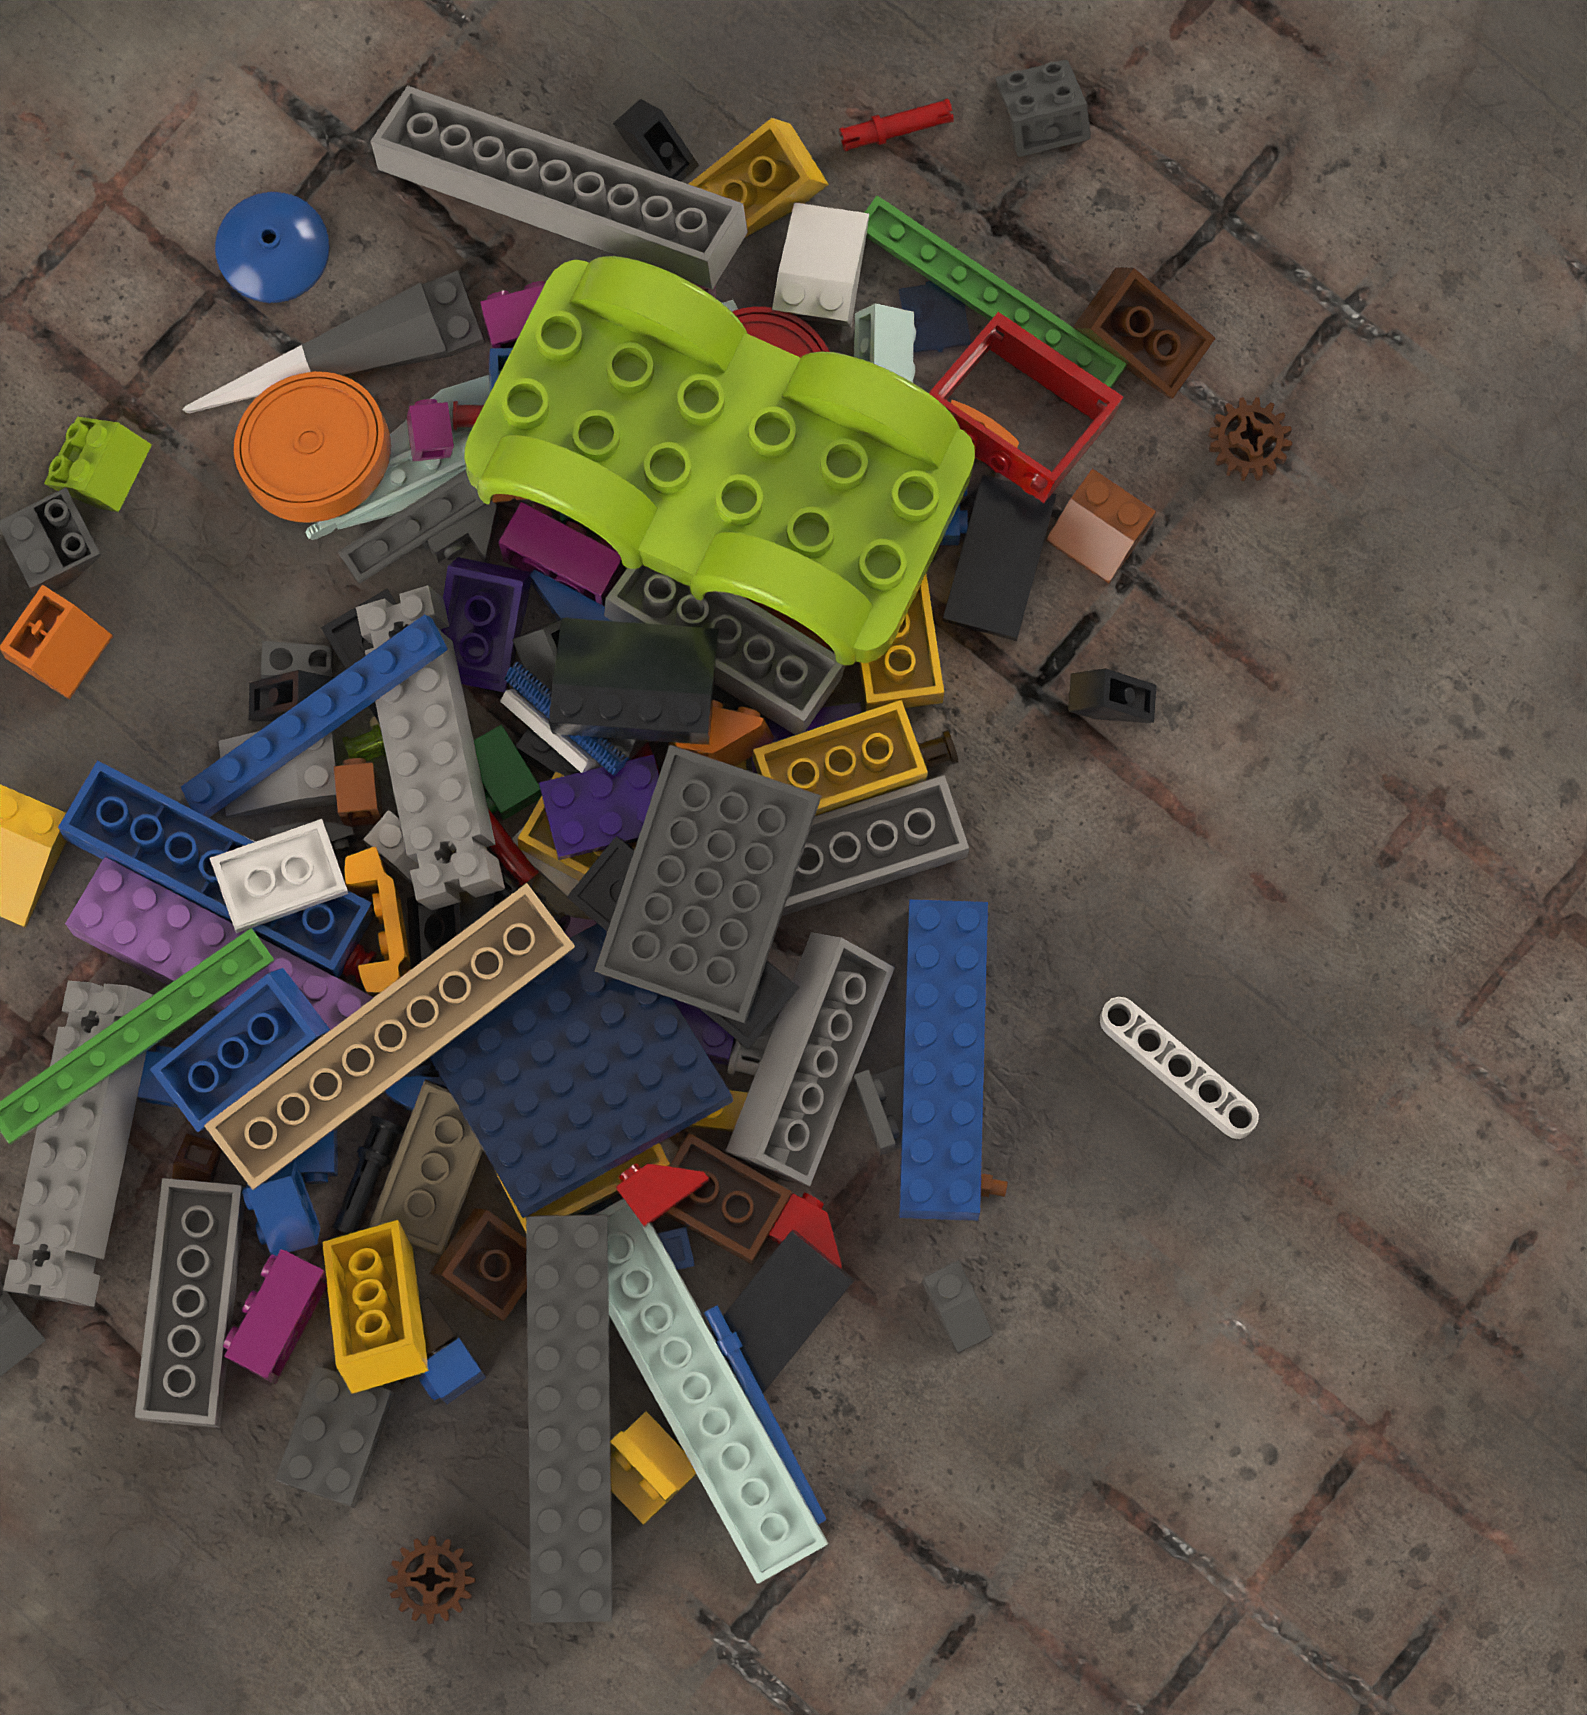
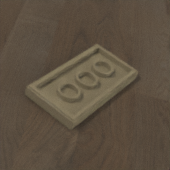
M427 1079L424 1080L369 1228L398 1220L411 1244L442 1255L446 1249L483 1152L481 1145L447 1087Z

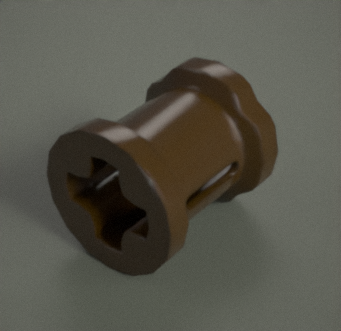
M948 730L942 731L941 736L922 743L917 741L927 772L929 768L947 762L952 764L959 763L957 752Z

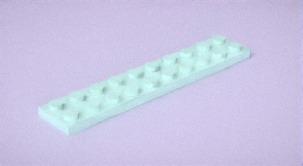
M624 1198L597 1213L608 1214L609 1315L756 1583L758 1584L828 1545L826 1538L745 1395L726 1357L722 1355L717 1346L716 1339L653 1225L649 1224L647 1227H644Z

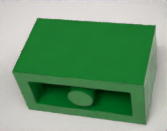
M502 724L474 740L486 802L492 813L498 811L504 821L541 798L542 795L537 781Z

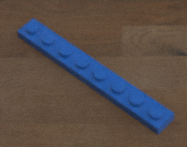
M424 614L182 785L181 789L190 808L210 818L446 652L448 648L433 619Z

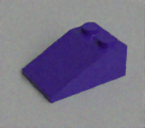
M457 557L448 565L443 599L449 627L440 630L453 642L461 684L504 693L507 690L509 683L504 680V677L507 675L509 668L513 667L516 655V647L512 639L521 634L531 584L530 575L532 572Z

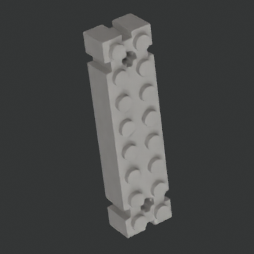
M427 585L399 594L401 600L399 604L392 605L384 598L358 606L356 611L361 635L374 647L365 650V655H368L424 614L433 619L448 648L446 652L375 701L406 853L408 857L419 864V868L410 870L415 897L418 902L430 910H435L461 902L459 892L467 891L476 898L503 890L505 886L499 859L489 853L486 848L496 844L453 642L440 630L449 627L444 599Z
M68 981L62 1006V1012L68 1013L67 1024L65 1027H58L50 1066L152 997L153 994L128 985L104 984V986H100L92 982ZM147 1051L37 1126L13 1244L20 1245L17 1260L9 1259L3 1291L32 1299L54 1302L62 1301L69 1304L94 1307L101 1276L93 1273L96 1259L104 1260Z

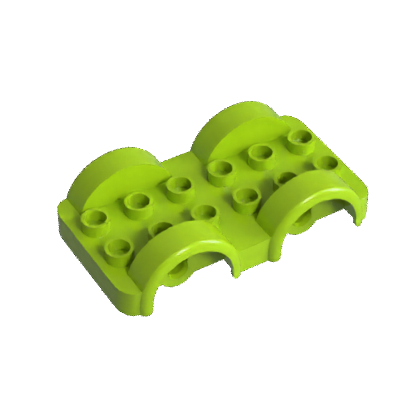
M618 256L598 257L589 263L574 259L564 262L553 271L546 281L465 445V466L470 484L477 489L480 499L485 504H490L493 495L508 494L529 499L559 511L605 539L619 553L622 564L625 567L637 569L643 565L688 585L692 595L697 600L702 601L707 592H726L762 603L791 617L828 643L835 653V660L841 665L875 661L884 655L894 642L967 489L975 459L974 444L970 436L960 429L950 411L928 392L904 377L874 363L840 353L813 352L805 354L800 358L747 334L743 324L732 311L693 283L654 265Z

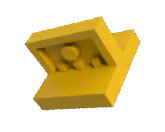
M647 1411L625 1432L621 1430L610 1441L611 1491L643 1525L697 1475L684 1450Z

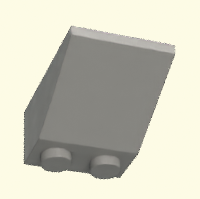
M335 730L225 806L226 817L337 805L334 766H339ZM257 732L220 740V758Z

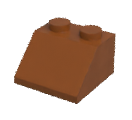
M1092 468L1069 500L1047 537L1046 542L1110 584L1152 525L1156 511Z

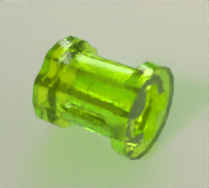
M379 724L373 725V729L353 738L348 736L342 738L350 759L364 758L366 761H369L381 755L387 758Z

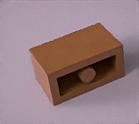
M364 758L344 760L342 766H334L338 814L346 826L376 825L383 817L380 778L373 762L366 763Z

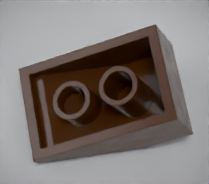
M1115 267L1073 326L1074 329L1127 364L1126 370L1169 399L1175 397L1216 339L1138 270L1129 267Z

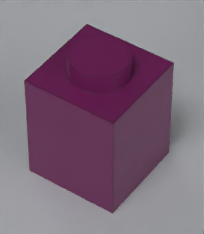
M423 399L409 406L406 419L412 462L451 458L454 443L448 402L438 403L435 399Z

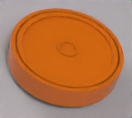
M329 372L296 374L268 387L253 400L244 412L234 439L236 467L252 497L270 513L296 522L325 521L341 516L356 508L373 493L383 479L391 454L389 429L371 394L354 380Z

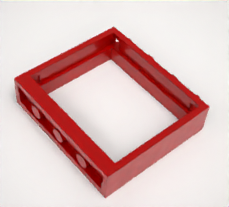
M1000 312L992 318L929 392L930 395L950 411L960 429L970 436L974 444L975 456L1043 503L1046 502L1113 420L1124 398ZM997 331L1003 333L1004 337L998 334ZM989 350L1094 420L1052 472L947 401ZM1099 401H1103L1107 404V406H1104Z

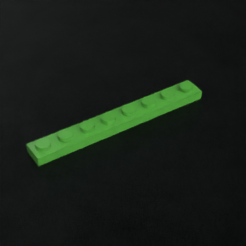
M879 196L874 198L864 212L869 214L866 238L989 321L1000 312L1110 388L1113 387L1126 369L1127 364Z
M250 928L1 1100L0 1132L8 1144H13L274 963V958L254 930Z

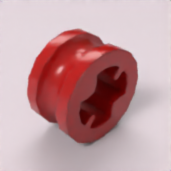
M358 944L348 958L342 974L346 977L354 975L356 977L355 981L361 984L362 980L358 965L374 963L377 953L374 951L367 953L364 951V946Z

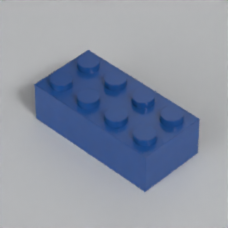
M281 968L267 973L151 1067L150 1070L195 1130L200 1132L206 1129L204 1126L206 1123L328 1033L330 1028L286 970Z

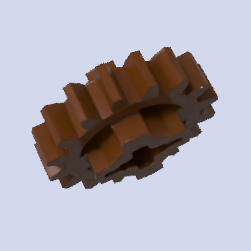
M1242 397L1239 398L1236 409L1227 403L1224 407L1225 416L1221 414L1215 415L1213 422L1218 427L1210 428L1208 437L1216 441L1210 443L1209 452H1219L1215 464L1219 466L1226 463L1228 465L1226 475L1230 476L1237 470L1240 472L1241 481L1246 480L1248 473H1253L1255 479L1260 481L1263 476V470H1266L1270 475H1274L1277 470L1275 462L1284 465L1287 456L1282 451H1290L1292 441L1284 438L1290 435L1292 428L1291 426H1281L1286 415L1284 412L1274 415L1272 413L1274 403L1270 402L1263 408L1260 407L1259 397H1255L1252 405H1247ZM1255 418H1259V419L1263 420L1264 422H1266L1267 424H1264V423L1260 422L1259 420H1257V419H1255ZM1237 420V430L1225 435L1228 426ZM1246 429L1251 439H1257L1254 448L1250 444L1249 439H1243ZM1275 443L1272 453L1263 459V449ZM1233 454H1236V455L1240 456V457L1243 458L1245 461L1240 460L1239 458L1235 457Z
M430 1536L427 1546H423L418 1538L414 1539L415 1550L410 1552L402 1547L400 1552L404 1560L402 1562H391V1565L398 1570V1573L388 1577L387 1581L397 1584L398 1589L394 1590L390 1597L392 1599H403L398 1608L400 1612L403 1613L409 1608L413 1609L411 1620L417 1622L422 1614H426L427 1623L434 1624L436 1615L440 1614L442 1619L448 1622L450 1621L449 1610L453 1608L455 1611L462 1613L464 1610L459 1603L461 1598L471 1600L473 1597L465 1589L466 1585L476 1583L475 1578L466 1576V1571L470 1570L474 1565L471 1561L461 1562L460 1559L465 1553L463 1548H459L454 1552L450 1551L452 1541L446 1539L442 1546H437L435 1536ZM425 1554L424 1563L415 1572H407L411 1563L419 1556ZM440 1554L448 1557L453 1562L458 1573L447 1572L441 1566ZM430 1569H435L436 1575L444 1579H450L449 1582L435 1584L434 1591L429 1592L427 1585L413 1580L429 1576ZM406 1587L416 1588L423 1595V1606L412 1600ZM448 1588H457L453 1597L445 1604L439 1606L440 1596Z

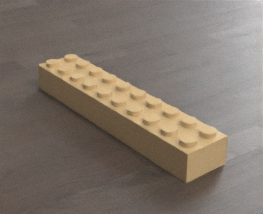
M526 883L204 1126L251 1189L255 1190L572 951L575 946Z

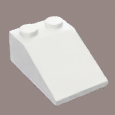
M794 202L778 271L772 310L791 313L802 320L851 327L869 214Z

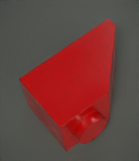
M635 1163L618 1176L622 1183L616 1186V1189L643 1226L647 1227L707 1183L709 1178L702 1171L649 1163L641 1168L638 1163Z
M805 1192L801 1197L793 1193L772 1228L769 1239L781 1244L791 1230L794 1229L842 1269L828 1213L822 1210L824 1203Z

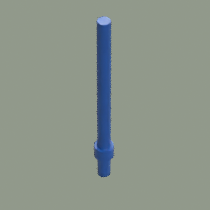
M718 1305L704 1311L703 1313L717 1338L716 1344L722 1355L726 1356L745 1395L817 1524L822 1523L826 1520V1517L740 1350L743 1345L737 1333L731 1332Z

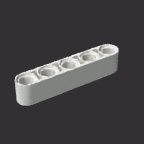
M1115 997L1106 1002L1100 1014V1025L1109 1037L1227 1136L1241 1139L1247 1137L1254 1130L1258 1123L1259 1114L1257 1108L1249 1099L1131 1000L1125 997ZM1120 1008L1128 1014L1129 1022L1124 1026H1115L1109 1021L1108 1012L1112 1009ZM1146 1033L1154 1035L1158 1039L1159 1048L1152 1052L1143 1050L1139 1046L1138 1037ZM1173 1059L1185 1061L1189 1067V1074L1184 1077L1172 1075L1168 1067L1169 1062ZM1205 1084L1215 1086L1219 1092V1100L1213 1103L1205 1102L1199 1095V1087ZM1236 1109L1246 1112L1249 1117V1126L1246 1128H1236L1229 1120V1113Z

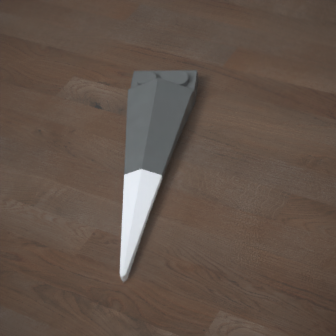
M457 270L424 284L420 282L186 405L183 411L190 414L257 397L276 382L296 374L329 372L346 377L451 357L484 344L486 341L461 274Z

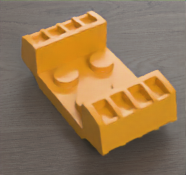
M376 846L347 856L345 859V882L348 890L362 898L372 896L375 915L378 917L379 924L384 923L385 931L378 932L381 954L384 955L385 961L358 965L364 988L367 994L372 997L377 996L411 970L400 893L393 878L387 875L383 860Z

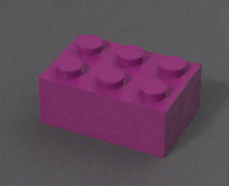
M521 502L499 540L503 562L519 570L532 572L535 569L605 606L606 597L626 571L619 553L605 539L597 542L587 537V531L571 521H567L564 525L553 519V513L545 507L533 503L530 507Z
M283 1249L280 1250L278 1256L272 1254L267 1260L261 1273L265 1280L258 1292L252 1290L242 1309V1312L246 1313L243 1322L239 1328L236 1326L232 1327L223 1344V1347L228 1349L224 1357L275 1385L327 1288L326 1272Z

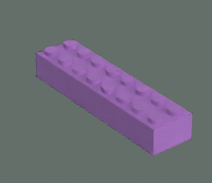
M104 857L65 923L75 937L167 985L246 932L244 930L236 933L233 923L107 857ZM259 937L274 958V963L214 1003L210 1008L221 1012L267 973L281 968L286 970L330 1030L374 997Z

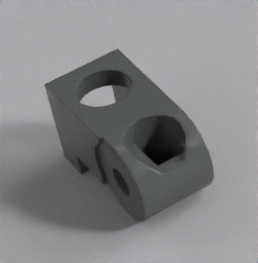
M262 641L261 679L296 670L333 677L334 650L323 645Z

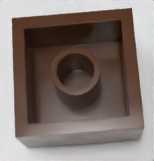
M474 1208L429 1274L490 1319L505 1321L527 1289L526 1238L489 1210Z

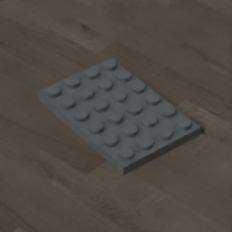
M669 745L594 972L746 1023L822 795Z

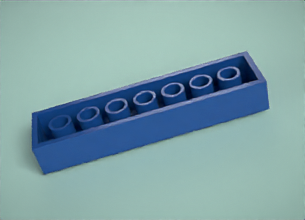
M97 760L58 826L64 840L102 860L104 857H107L232 923L210 858L254 843V841ZM348 891L349 894L258 925L252 929L261 939L339 979L348 958L362 939L375 916V912L370 901Z
M909 899L899 1218L978 1221L988 902Z

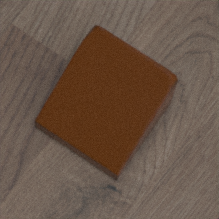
M186 1134L173 1162L172 1179L212 1183L223 1150L217 1142Z

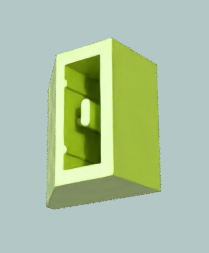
M77 416L75 422L70 425L66 432V440L58 456L53 459L49 466V474L44 484L57 491L67 488L71 497L95 508L119 512L152 444L118 422Z

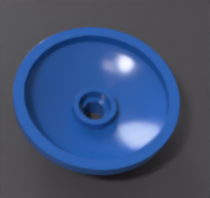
M281 192L256 194L235 205L221 222L215 242L217 263L226 281L243 296L265 303L288 301L304 294L313 287L326 268L330 249L325 224L316 210L304 200ZM267 234L276 236L275 241L269 244L263 242V238Z

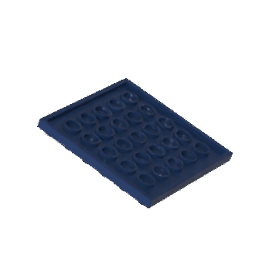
M598 923L569 938L575 946L572 951L430 1057L434 1067L523 1218L734 1102L730 1091L672 998L594 972L607 935V931Z

